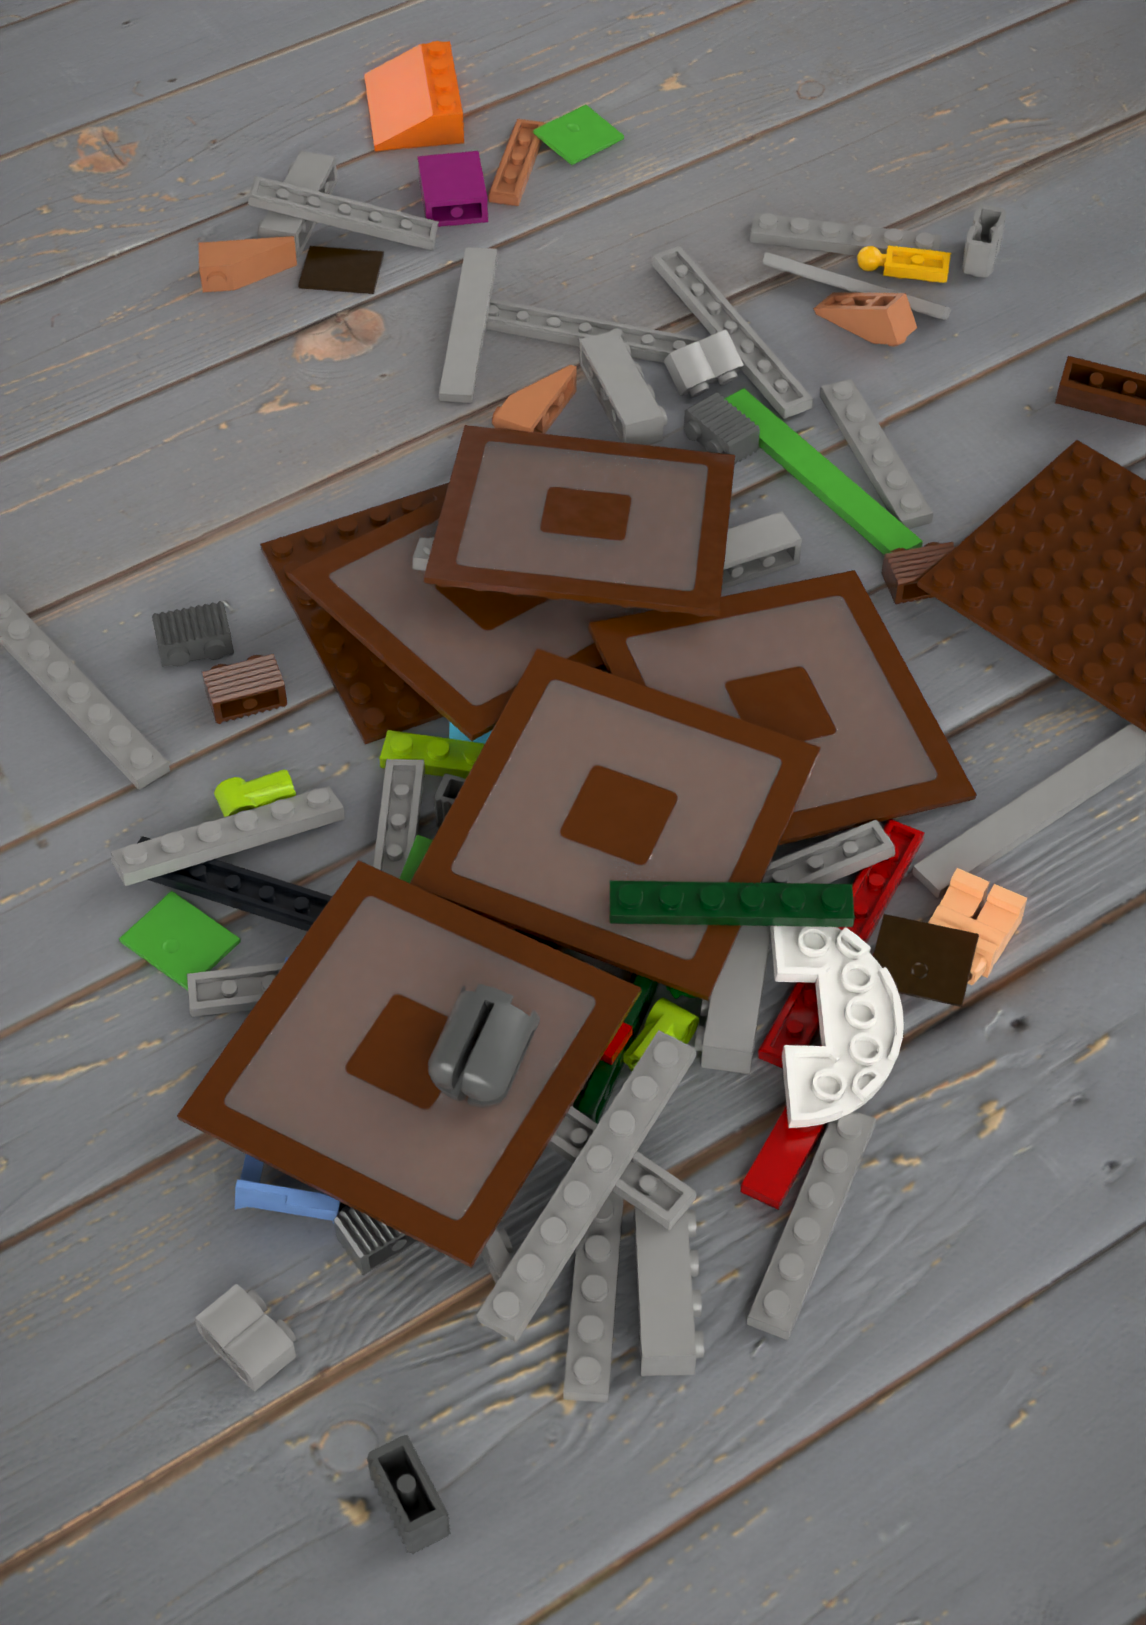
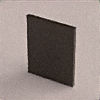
M309 246L298 284L299 288L374 294L384 251Z
M884 914L873 957L882 968L886 967L898 993L962 1007L979 934Z

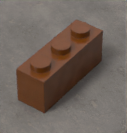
M1068 356L1055 403L1146 426V375Z

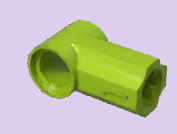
M283 769L247 782L239 777L228 778L217 785L214 795L224 817L241 811L274 803L277 800L296 796V791L288 771Z
M664 997L660 998L648 1014L645 1028L623 1054V1062L633 1071L658 1030L688 1044L696 1032L699 1017Z

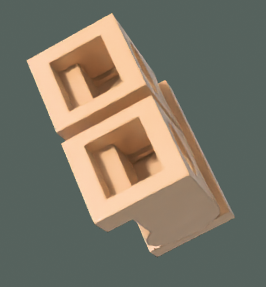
M957 868L951 878L950 886L928 923L979 934L968 984L973 985L981 975L988 978L993 965L1001 956L1022 921L1027 898L994 884L985 903L990 882Z

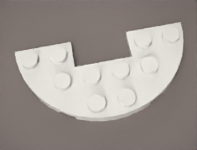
M770 926L775 982L815 983L822 1045H784L782 1064L788 1128L810 1127L835 1121L852 1113L869 1101L890 1075L898 1057L903 1038L904 1022L900 996L888 969L880 966L869 952L871 947L845 927L841 930L837 927Z

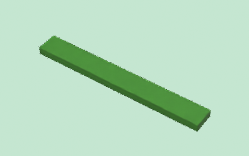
M743 388L724 398V400L727 399L728 403H732L733 407L736 406L737 410H740L742 414H745L746 418L749 417L751 422L754 421L755 425L759 426V447L883 555L897 548L908 550L922 547L923 541L746 389Z

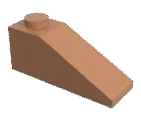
M294 236L199 243V272L203 292L237 290L297 265Z
M833 292L814 308L816 315L873 344H888L891 347L898 346L907 340L906 337L917 329L906 293Z
M569 365L511 394L501 407L498 406L492 416L494 428L545 434L576 393V366Z

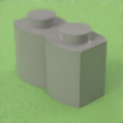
M982 204L976 209L973 224L968 230L962 263L964 274L987 278L992 273L996 255L999 253L1006 219L1004 208Z
M727 330L681 347L669 353L663 360L680 396L690 393L691 397H696L710 389L708 384L718 381L721 386L733 381L738 377L737 372L744 366Z
M236 1284L197 1315L195 1322L198 1332L204 1340L228 1363L242 1381L255 1392L296 1358L293 1344L296 1337L283 1320L279 1319L274 1322L264 1313L267 1311V1306L254 1290L250 1289L246 1292Z

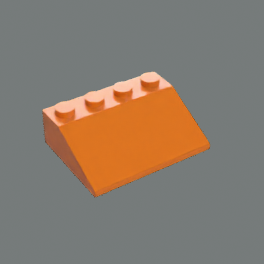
M433 41L419 44L364 74L375 151L464 143L463 110L450 41Z

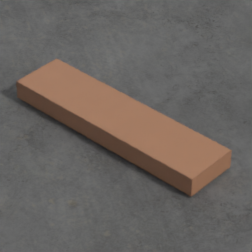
M524 119L516 120L488 193L489 202L519 206L543 142L533 134V131L546 123Z

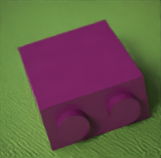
M479 151L417 156L419 184L426 219L438 221V227L488 222L487 192Z

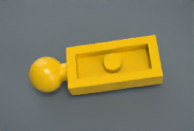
M888 245L887 253L881 254L878 248L866 246L859 251L857 263L862 270L867 272L874 271L880 266L884 267L883 276L947 283L951 253Z

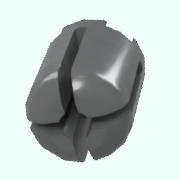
M478 984L475 991H467L465 985H463L428 1061V1074L431 1080L446 1096L459 1102L463 1101L466 1096H469L467 1102L470 1106L478 1108L498 1106L507 1098L538 1028L540 1017L533 1009L531 1015L528 1016L525 1012L511 1004L513 995L499 989Z

